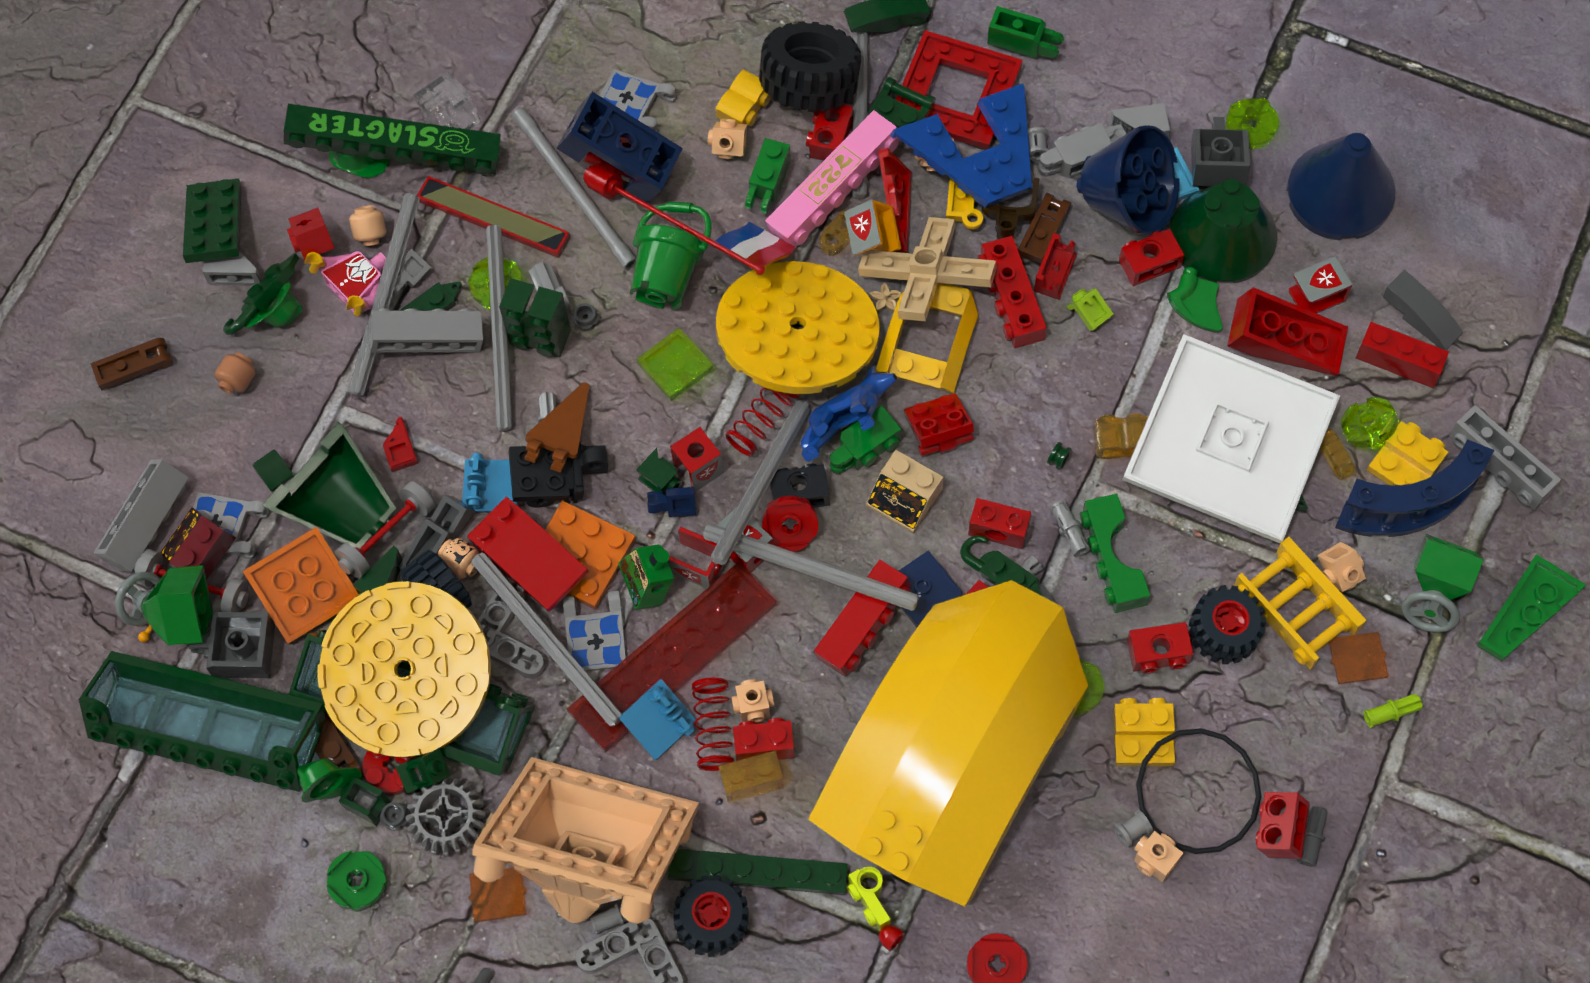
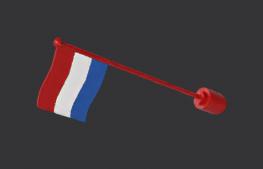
M591 165L584 173V182L589 189L607 199H612L620 193L756 270L757 275H763L768 265L790 256L795 250V246L751 222H748L742 228L725 233L714 241L623 190L622 177L602 165Z

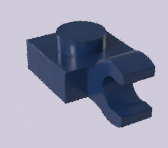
M694 487L666 489V495L657 491L647 493L648 513L668 511L669 517L696 515Z

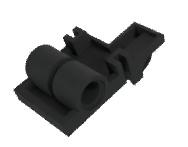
M580 441L577 457L574 459L568 457L561 473L550 469L554 461L552 459L553 451L542 448L536 463L524 460L528 452L526 446H509L513 502H526L530 507H547L552 505L555 500H563L568 503L569 496H572L573 503H577L578 500L583 499L584 495L582 474L608 472V456L605 445L585 446Z

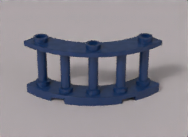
M1467 439L1463 449L1449 466L1436 475L1416 483L1381 485L1357 478L1335 528L1361 536L1388 535V537H1396L1416 533L1434 526L1446 519L1467 499L1481 473L1489 463L1494 450Z

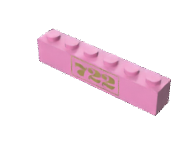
M873 110L765 220L769 232L795 246V248L803 244L807 240L808 235L817 226L824 223L827 215L834 208L839 207L853 189L860 186L863 178L880 165L879 150L889 148L893 152L897 148L901 140L897 137L893 139L890 136L897 127Z

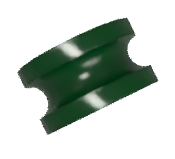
M1058 442L1052 450L1047 463L1050 465L1055 464L1056 468L1060 470L1067 461L1071 448H1063L1062 443Z

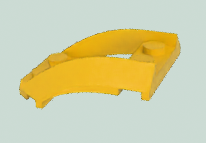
M937 284L930 309L961 317L947 362L897 349L906 321L905 319H899L898 309L904 292L901 293L876 367L877 373H895L897 379L952 394L955 393L968 345L979 317L972 291L951 284Z

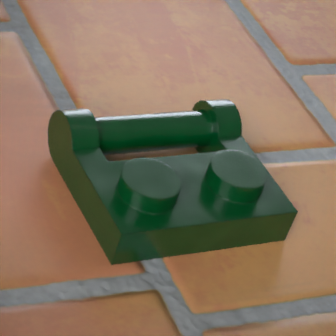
M888 77L881 92L868 111V115L874 110L899 128L927 118L935 105L936 97L929 94L927 96L896 83L895 79ZM891 93L897 94L922 107L920 110L891 98L890 95Z

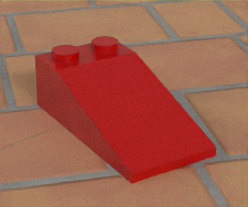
M1252 287L1237 299L1227 346L1250 356L1337 376L1340 371L1348 326Z
M507 496L467 535L468 539L480 553H485L497 568L548 612L589 572L583 564Z

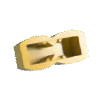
M743 69L734 79L730 89L725 92L715 108L716 117L720 120L733 119L738 124H747V127H751L758 117L757 111L762 106L766 107L771 100L762 88L759 77Z

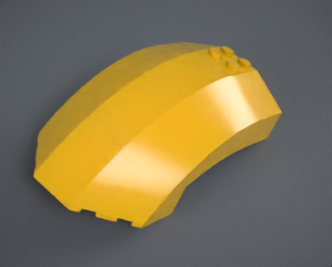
M1013 580L935 604L905 644L872 697L839 757L808 820L856 854L899 878L965 907L976 894L1030 788L1056 741L1064 735L1089 686L1066 619L1064 607Z

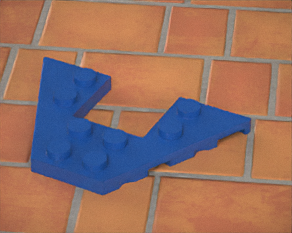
M1024 84L983 97L977 103L1000 145L963 158L938 114L896 128L890 136L893 139L897 137L912 148L914 155L925 159L927 164L942 176L946 174L957 182L959 189L966 194L972 195L975 201L984 208L1026 193L1032 187Z

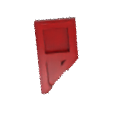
M401 416L396 420L394 429L383 443L392 473L418 464Z

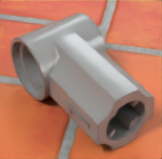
M541 262L534 265L529 270V274L536 291L540 286L563 293L566 310L570 309L563 287L559 286L551 264Z

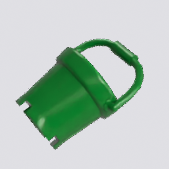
M667 202L655 207L661 211L671 213H699L705 222L704 235L710 238L712 222L709 214L702 207L695 206L689 202ZM649 210L641 218L633 241V246L637 247L638 251L629 293L632 295L634 292H637L635 299L648 306L663 309L665 303H672L671 309L681 308L694 267L700 263L704 251L707 250L708 243L678 228L658 224L646 225L648 220L655 215V213Z

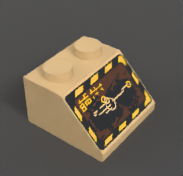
M895 450L881 470L866 506L914 534L943 490L944 477Z

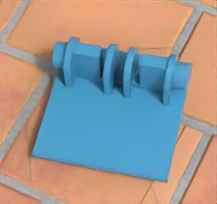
M473 453L469 460H465L462 496L464 504L474 509V512H491L506 496L513 502L509 460H485L480 453Z
M659 679L618 717L654 760L658 759L683 734L685 736L692 734L695 730L693 725L696 721L662 679Z

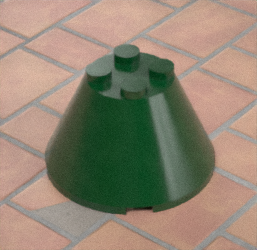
M1232 178L1198 191L1186 198L1176 209L1170 224V230L1184 254L1182 266L1184 268H1195L1198 271V278L1215 283L1217 281L1239 283L1256 276L1271 261L1276 249L1277 229L1269 210L1248 186Z

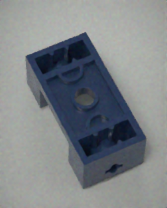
M592 91L578 107L556 149L578 163L589 151L629 175L631 179L625 191L649 203L662 190L683 148ZM620 137L627 138L631 143V148L623 147L619 140Z

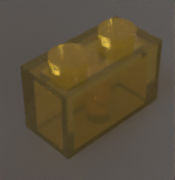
M776 751L719 766L720 777L728 803L784 788L783 776Z

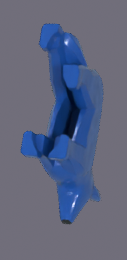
M872 366L865 379L858 386L817 407L810 414L808 420L810 426L801 440L802 456L804 459L811 461L818 457L819 449L831 440L839 429L850 426L857 421L861 424L863 431L873 427L875 421L872 416L876 410L878 400L896 382V374L877 373L875 366Z

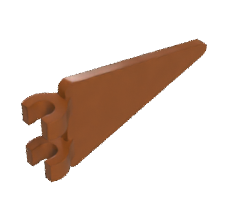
M584 382L526 434L525 440L528 442L526 450L528 452L524 460L536 463L541 449L545 448L554 452L552 455L554 461L550 469L561 473L567 458L574 459L577 457L589 391L588 383Z

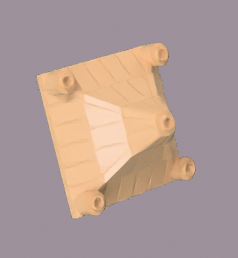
M531 757L474 843L472 855L476 856L474 874L484 882H494L504 876L505 864L513 865L516 871L541 887L543 894L562 918L571 923L583 922L601 904L619 900L623 897L621 906L622 916L631 923H641L651 917L655 892L679 845L688 842L690 839L693 819L697 813L699 802Z

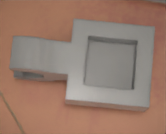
M412 248L403 256L393 295L405 283L412 288L431 268Z

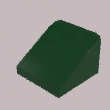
M275 449L252 464L256 473L271 492L294 477Z

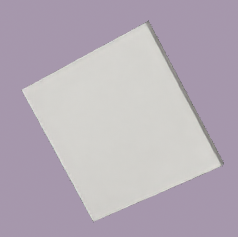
M1183 334L1126 469L1123 481L1281 543L1284 540L1340 395Z

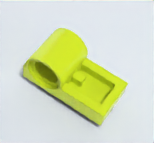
M864 867L849 874L850 885L847 886V889L854 901L860 900L866 910L862 912L871 927L876 925L880 931L884 926L890 925V918L877 899L882 892L883 878L880 871L876 868ZM865 878H873L876 880L877 886L873 889H865L861 882Z

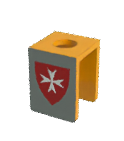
M871 199L844 212L853 255H859L868 250L896 252L901 249L893 206Z

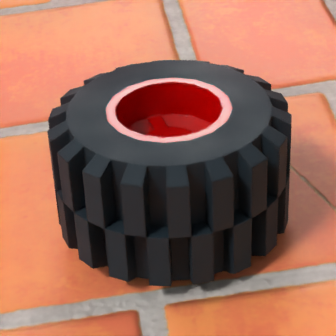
M427 549L400 571L403 582L409 581L431 585L451 594L467 608L472 605L471 597L464 585L450 567L433 551Z
M1223 585L1217 591L1215 588L1210 589L1207 595L1204 594L1200 598L1191 614L1188 626L1191 627L1189 637L1195 638L1192 644L1195 649L1198 647L1202 649L1200 654L1203 657L1208 654L1211 656L1210 661L1216 663L1218 659H1221L1222 664H1229L1232 659L1235 664L1240 662L1242 658L1246 659L1249 657L1252 651L1255 650L1264 635L1266 617H1262L1265 612L1263 606H1257L1259 600L1255 596L1252 599L1248 596L1249 591L1244 589L1243 592L1238 591V586L1233 585L1229 590L1226 585Z
M708 875L702 876V881L697 882L696 878L691 880L690 886L688 888L684 886L680 890V897L677 896L675 900L674 927L677 930V936L680 941H684V946L688 950L691 948L695 949V954L701 956L702 952L708 953V957H714V953L720 952V956L727 954V949H735L738 941H742L745 936L749 917L747 899L745 896H742V890L739 886L734 888L733 881L728 878L723 882L721 881V876L714 875V880H708Z

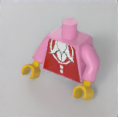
M360 251L329 257H321L318 253L310 252L307 254L304 263L311 264L309 271L312 274L317 273L319 269L322 270L321 274L326 285L346 305V310L350 309L355 316L359 317L364 311L372 309L381 277L380 272L383 270L386 257L381 252L371 260H368Z

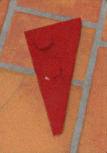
M889 148L879 150L878 154L886 204L893 206L901 249L896 252L908 253L912 172Z

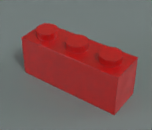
M1370 322L1356 359L1434 388L1449 351Z

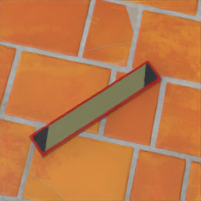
M430 176L427 177L417 194L420 203L485 229L489 225H499L502 230V236L559 258L570 238L568 231Z

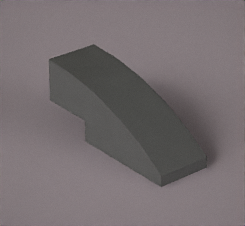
M1403 270L1386 288L1383 298L1404 313L1402 317L1404 321L1439 348L1447 350L1462 335L1463 331L1444 306L1406 270Z
M444 495L431 519L426 518L398 567L403 569L427 549L438 554L439 549L448 539L454 540L458 538L475 510L469 508L453 496Z

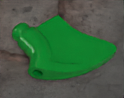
M1186 267L1183 270V275L1180 277L1178 287L1167 293L1170 305L1180 317L1190 324L1206 331L1221 332L1223 326L1216 305V294L1219 284L1198 278V271L1195 268Z

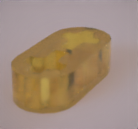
M847 210L838 213L820 236V248L826 255H838L850 242L847 225L843 229V221L846 222L844 212ZM837 236V244L827 245V239L832 241Z
M1328 429L1321 443L1320 450L1336 477L1342 480L1354 475L1355 467L1335 431Z

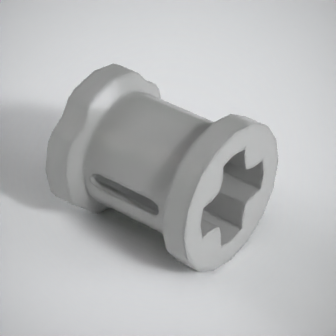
M1033 127L1028 129L1030 161L1039 162L1041 153L1043 154L1049 150L1046 147L1048 131L1045 128Z
M1139 810L1135 811L1134 816L1122 824L1116 823L1113 826L1119 840L1127 848L1131 847L1132 842L1145 833L1149 835L1153 832L1149 820Z

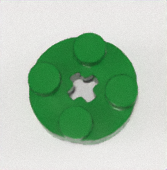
M348 851L339 855L329 866L326 885L327 891L335 903L344 909L359 912L371 907L381 898L388 880L382 863L375 855L367 851ZM353 874L356 876L364 875L362 878L363 883L360 886H349L352 883L350 877Z

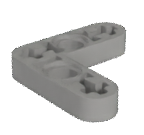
M507 578L512 586L516 587L518 593L525 598V591L513 580ZM495 592L477 620L484 635L488 630L484 624L487 623L491 627L487 633L490 659L524 677L532 679L541 676L545 669L542 655L538 651L503 634L515 614L504 602L499 601L502 599ZM495 609H502L505 611V617L498 622L492 621L490 619L491 612ZM505 645H511L515 648V653L509 658H503L499 655L500 649ZM521 652H523V659L529 662L536 659L537 668L531 667L528 670L526 663L519 659Z
M650 918L641 923L628 922L582 946L576 954V962L581 971L586 974H593L638 951L654 983H665L662 973L658 976L654 974L667 969L671 980L677 979L678 982L676 983H684L656 924ZM640 925H644L645 928H652L648 931L649 936L647 938H644L642 935L634 937L633 940L636 944L631 946L625 932L630 930V934L633 936L639 932L638 927ZM616 937L625 941V948L619 953H613L608 948L609 942ZM603 944L604 951L609 957L608 959L604 960L603 955H600L594 959L595 964L593 966H590L588 963L582 964L586 959V953L590 952L592 956L600 953L601 951L598 946ZM661 950L664 952L665 960L661 965H652L649 962L648 957L652 951Z

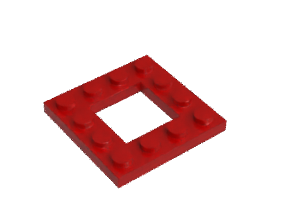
M924 30L902 86L927 96L940 64L988 78L980 96L981 99L1014 87L1023 60ZM897 95L896 100L915 109H921V105ZM937 104L934 105L928 117L938 114L951 138L986 150L990 148L995 134L978 105L973 116Z

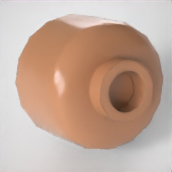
M235 352L234 355L227 354L214 373L216 380L219 382L218 387L228 394L244 392L256 374L253 367L254 362L238 352Z

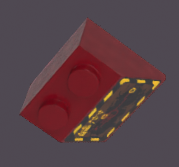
M192 507L160 553L175 567L203 565L207 580L236 537Z

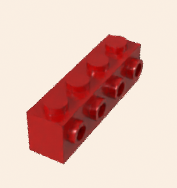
M1013 236L983 243L981 245V255H978V259L996 261L997 269L992 286L987 288L990 294L994 293L996 301H994V306L998 317H1003L1005 323L1003 324V332L1006 340L1011 339L1014 349L1044 341L1047 327Z
M880 559L867 576L879 582L909 592L911 591L908 577ZM856 592L813 652L817 659L844 677L850 671L854 672L861 662L860 656L866 648L870 649L878 638L877 633L883 625H888L894 616L893 610L897 605Z

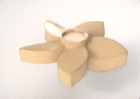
M884 282L880 292H870L869 296L877 300L875 306L877 312L885 306L889 311L894 312L896 307L895 301L899 299L901 292L897 290L890 291L888 285Z

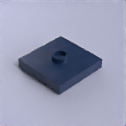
M929 550L899 570V572L908 577L911 584L910 592L917 594L919 598L915 610L911 611L901 607L916 628L935 604L962 596L960 589Z

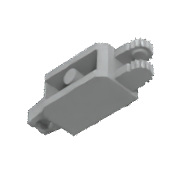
M1102 123L1094 126L1088 125L1072 135H1063L1053 142L1052 149L1047 150L1043 154L1041 153L1039 157L1040 164L1038 165L1040 175L1047 176L1061 171L1062 175L1067 178L1078 176L1082 173L1087 156L1099 152L1124 136L1126 132L1121 124L1104 128Z

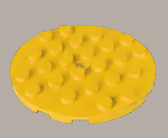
M786 261L772 263L765 268L763 275H757L756 270L747 272L733 282L720 300L716 314L718 345H721L726 355L725 358L738 373L742 371L753 378L755 384L783 393H820L823 388L834 385L840 387L856 377V374L864 366H868L875 354L879 338V318L868 294L855 281L839 271L809 262ZM797 321H799L800 325L804 326V328L794 329L791 325L797 324Z
M409 581L393 582L363 592L338 613L329 626L321 645L323 648L320 664H318L317 677L319 689H321L326 704L325 709L337 728L346 737L374 753L395 757H413L443 748L458 738L471 725L482 708L488 692L491 676V659L488 643L480 624L461 601L444 590L431 585ZM403 661H408L411 666L410 675L406 677L399 676L397 672L398 665Z

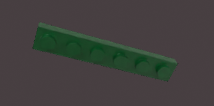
M677 849L669 865L668 879L690 882L696 878L697 882L702 881V876L708 875V880H714V875L721 876V881L723 882L727 878L733 881V886L845 895L848 863Z

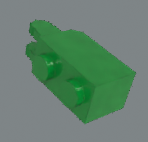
M997 6L989 25L987 44L1033 58H1037L1038 55L1055 58L1058 56L1059 50L1054 45L1063 43L1064 37L1058 31L1055 32L1054 30L1047 29L1046 23L1040 18Z
M767 138L764 139L749 180V191L745 201V208L751 209L757 197L763 199L760 205V212L768 213L771 202H775L778 198L791 162L790 144Z
M882 405L876 408L872 416L875 421L873 427L863 431L861 424L857 421L841 432L840 447L829 456L831 472L840 475V473L847 471L852 466L856 470L863 466L869 467L883 452H890L900 444L902 429Z

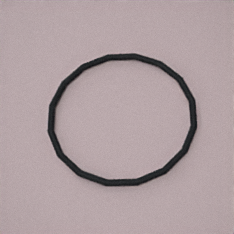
M1203 728L1178 730L1156 742L1142 761L1136 783L1139 809L1149 820L1153 832L1155 831L1161 835L1162 832L1156 828L1145 809L1142 792V782L1147 763L1160 746L1178 736L1204 734L1224 740L1242 755L1253 774L1256 798L1251 818L1236 837L1219 846L1193 848L1179 843L1175 845L1176 848L1193 854L1220 852L1240 841L1256 821L1261 801L1258 772L1246 751L1226 735Z

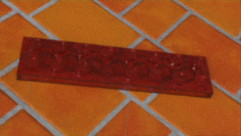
M737 562L596 684L622 714L659 679H662L670 690L675 693L776 606V600ZM583 695L567 708V712L605 753L630 732L621 721L617 725L610 727Z

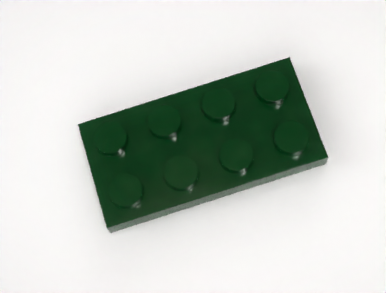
M239 178L187 185L183 258L185 263L239 256L242 187Z

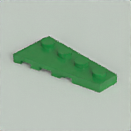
M1536 554L1477 646L1503 661L1586 587V584Z

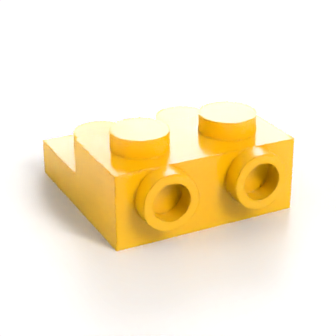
M1401 421L1369 464L1367 471L1388 485L1416 483L1432 477L1445 460L1448 451L1445 450V445L1441 440L1437 438L1428 439L1422 435L1420 427L1415 423L1408 422L1406 424Z
M1124 698L1120 700V704L1114 705L1115 766H1141L1143 759L1156 742L1175 732L1173 703H1166L1164 698H1153L1149 700V703L1137 704V700L1134 698ZM1174 739L1160 746L1147 763V766H1174Z

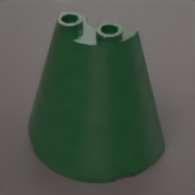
M340 422L321 440L319 450L285 486L281 484L262 504L270 511L310 529L317 527L321 534L359 549L394 517L393 514L396 511V507Z

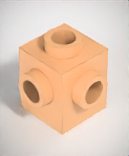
M721 119L720 122L715 123L713 130L709 129L708 145H712V154H718V157L723 159L744 155L747 141V124H738L733 119Z
M1339 542L1318 555L1323 570L1322 573L1341 592L1354 588L1357 583L1366 579L1362 568L1364 567V562L1357 551L1350 546Z
M755 679L743 681L741 685L735 686L737 696L731 697L734 714L740 713L742 722L754 721L759 723L765 719H770L769 707L774 706L772 690L765 689L764 681L758 682Z
M1154 831L1149 838L1144 835L1135 846L1134 850L1137 851L1134 862L1137 863V868L1148 877L1153 875L1163 883L1181 860L1183 852L1175 847L1176 843L1169 836L1163 833L1159 835Z

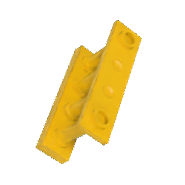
M1287 537L1278 547L1276 552L1278 559L1250 581L1243 573L1239 574L1234 586H1238V591L1243 592L1244 589L1249 591L1248 596L1251 599L1255 596L1259 600L1257 606H1263L1265 611L1262 617H1266V622L1291 648L1295 659L1301 665H1306L1311 670L1319 659L1315 652L1342 631H1348L1352 636L1356 635L1362 630L1367 620L1290 537ZM1284 568H1290L1297 575V580L1268 602L1257 589ZM1304 588L1309 589L1316 596V601L1290 622H1287L1277 612V609ZM1322 610H1329L1336 618V622L1307 644L1296 631Z

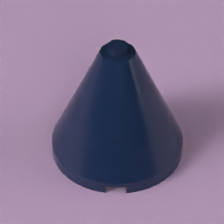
M1352 133L1308 150L1294 164L1287 182V191L1290 199L1289 206L1297 220L1311 232L1332 240H1341L1342 237L1353 236L1359 239L1375 232L1388 218L1395 200V184L1391 172L1368 137L1361 133Z

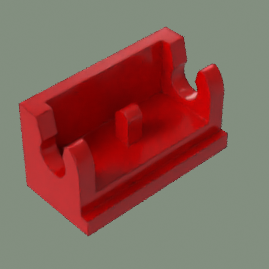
M1053 233L1035 279L1034 292L1059 300L1077 253L1075 252L1076 244L1074 241L1071 240L1069 245H1064L1061 243V235Z

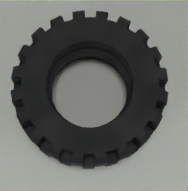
M799 21L797 24L788 23L783 28L779 26L764 39L761 51L759 81L766 94L772 100H778L782 106L793 107V110L801 111V109L808 110V112H815L816 110L825 112L831 108L836 109L844 103L846 104L857 91L861 51L850 35L847 36L843 30H836L831 25L826 24L825 26L813 21L812 23H805V21Z

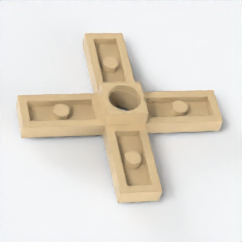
M929 217L920 245L915 246L913 254L868 250L863 253L858 271L859 276L908 280L898 309L899 319L926 321L938 283L991 287L997 267L994 260L946 257L956 228L955 219Z

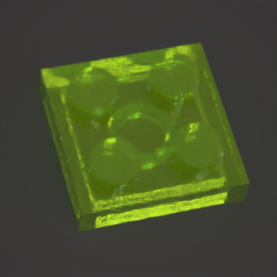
M680 328L636 359L641 369L670 401L714 370L713 364Z

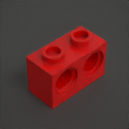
M843 104L841 107L831 108L829 111L822 112L821 110H816L814 112L812 124L815 127L813 132H808L806 147H809L810 158L824 161L849 136L853 123V106ZM830 119H835V120H837V121L830 122V121H828V120H830ZM828 141L830 143L822 144L821 142Z
M1265 792L1264 801L1260 805V829L1256 833L1257 849L1268 858L1302 859L1310 802L1298 792ZM1286 807L1284 813L1279 815L1280 811ZM1282 835L1281 840L1275 844L1276 839Z

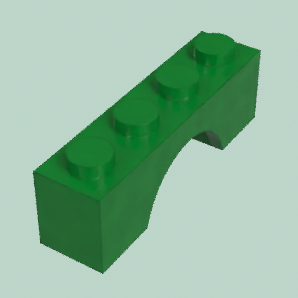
M1118 494L1085 501L1083 511L1080 512V520L1083 528H1088L1090 534L1088 545L1090 546L1091 553H1096L1098 559L1096 570L1099 579H1104L1105 581L1104 596L1107 604L1112 605L1114 613L1147 606L1150 593L1143 571L1122 564L1116 558L1111 548L1112 538L1123 529L1125 515Z

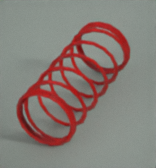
M761 388V399L751 400L752 410H744L742 412L744 421H735L733 423L734 430H728L725 433L727 441L744 455L753 456L758 448L751 440L738 433L736 430L737 423L746 424L759 438L767 439L766 435L759 428L746 421L744 416L746 412L755 413L765 425L775 428V424L768 417L755 410L753 406L754 401L764 402L774 414L784 417L783 412L777 406L763 398L762 391L771 389ZM771 390L780 401L788 406H793L792 401L788 397L798 399L801 394L781 393ZM779 395L784 397L789 403L784 401ZM730 435L740 439L751 451L737 444Z
M719 677L698 679L691 684L692 696L699 700L693 707V711L700 715L694 722V726L701 730L695 737V741L703 745L696 752V756L700 758L697 761V767L705 771L725 770L734 765L733 757L725 755L701 757L699 752L706 747H730L733 743L730 741H719L704 744L698 741V737L705 732H729L732 728L729 726H717L703 729L697 726V722L704 717L724 718L731 714L728 711L702 714L696 711V707L703 702L724 703L730 699L726 696L700 699L695 696V692L701 694L722 692L729 687L728 681ZM713 684H725L716 688H702ZM714 699H725V700L711 701V700H714ZM705 762L726 763L722 765H702Z

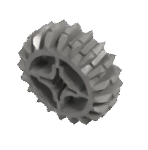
M448 778L442 780L441 785L435 783L430 789H427V787L421 788L423 792L421 796L413 794L412 797L416 804L411 803L407 806L408 810L412 812L406 816V821L411 823L407 830L410 834H414L412 839L416 844L421 843L422 850L426 851L431 847L432 854L437 855L442 848L444 856L448 857L451 848L455 850L456 854H460V845L464 844L465 847L470 848L471 843L468 839L470 837L478 839L479 834L475 829L481 830L484 828V823L480 819L485 818L486 813L484 810H481L484 802L482 799H477L479 793L477 790L470 791L471 786L469 783L465 782L460 786V780L455 778L450 785ZM450 796L457 797L466 802L468 810H462L461 807H453ZM439 799L436 807L427 809L435 800ZM447 807L451 817L448 816L449 819L444 824L441 816L446 813ZM423 823L439 826L441 837L429 834L424 829ZM465 824L461 830L453 834V830L457 825Z

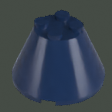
M1139 126L1094 155L1086 157L1081 177L1077 180V191L1083 194L1086 203L1090 207L1139 234L1147 235L1155 231H1161L1168 224L1175 211L1179 194V178H1175L1173 164L1178 161L1171 141L1161 129L1155 126Z

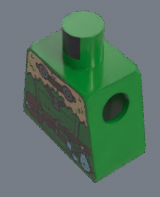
M659 544L638 547L618 563L635 610L661 606L673 582V574L668 563L669 553Z

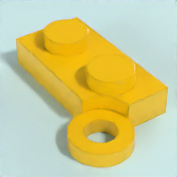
M950 178L946 219H955L957 222H962L967 229L979 228L983 223V214L978 209H974V197L959 189V184ZM975 216L978 220L976 222H970L968 221V217Z

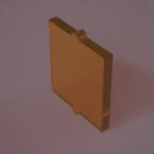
M1379 632L1335 637L1329 641L1332 655L1330 663L1334 665L1338 685L1389 677L1385 662L1386 652L1382 649Z
M514 867L506 868L504 876L494 882H484L474 873L469 874L471 895L468 898L472 902L474 923L526 915L524 894L527 891L523 887L522 874L516 871Z

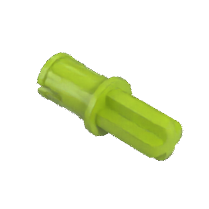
M1412 694L1395 701L1389 699L1386 701V704L1366 709L1363 712V716L1367 726L1373 728L1376 725L1391 720L1397 722L1399 717L1421 710L1423 704L1420 696Z

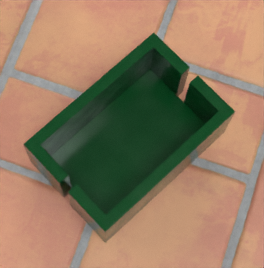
M510 278L499 305L509 343L518 349L536 348V351L543 356L551 357L553 355L560 358L571 332L563 293L539 286L530 310L527 312L525 310L534 290V285Z

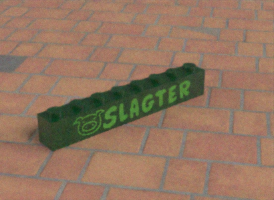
M288 103L284 125V144L290 145L293 148L306 147L317 149L321 152H341L348 156L363 155L370 156L376 160L391 159L400 163H419L427 167H447L455 171L469 170L476 171L482 175L496 174L501 134Z

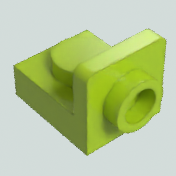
M1084 288L1080 289L1071 296L1073 301L1066 305L1068 310L1075 309L1089 331L1096 329L1114 315L1096 288L1087 291Z

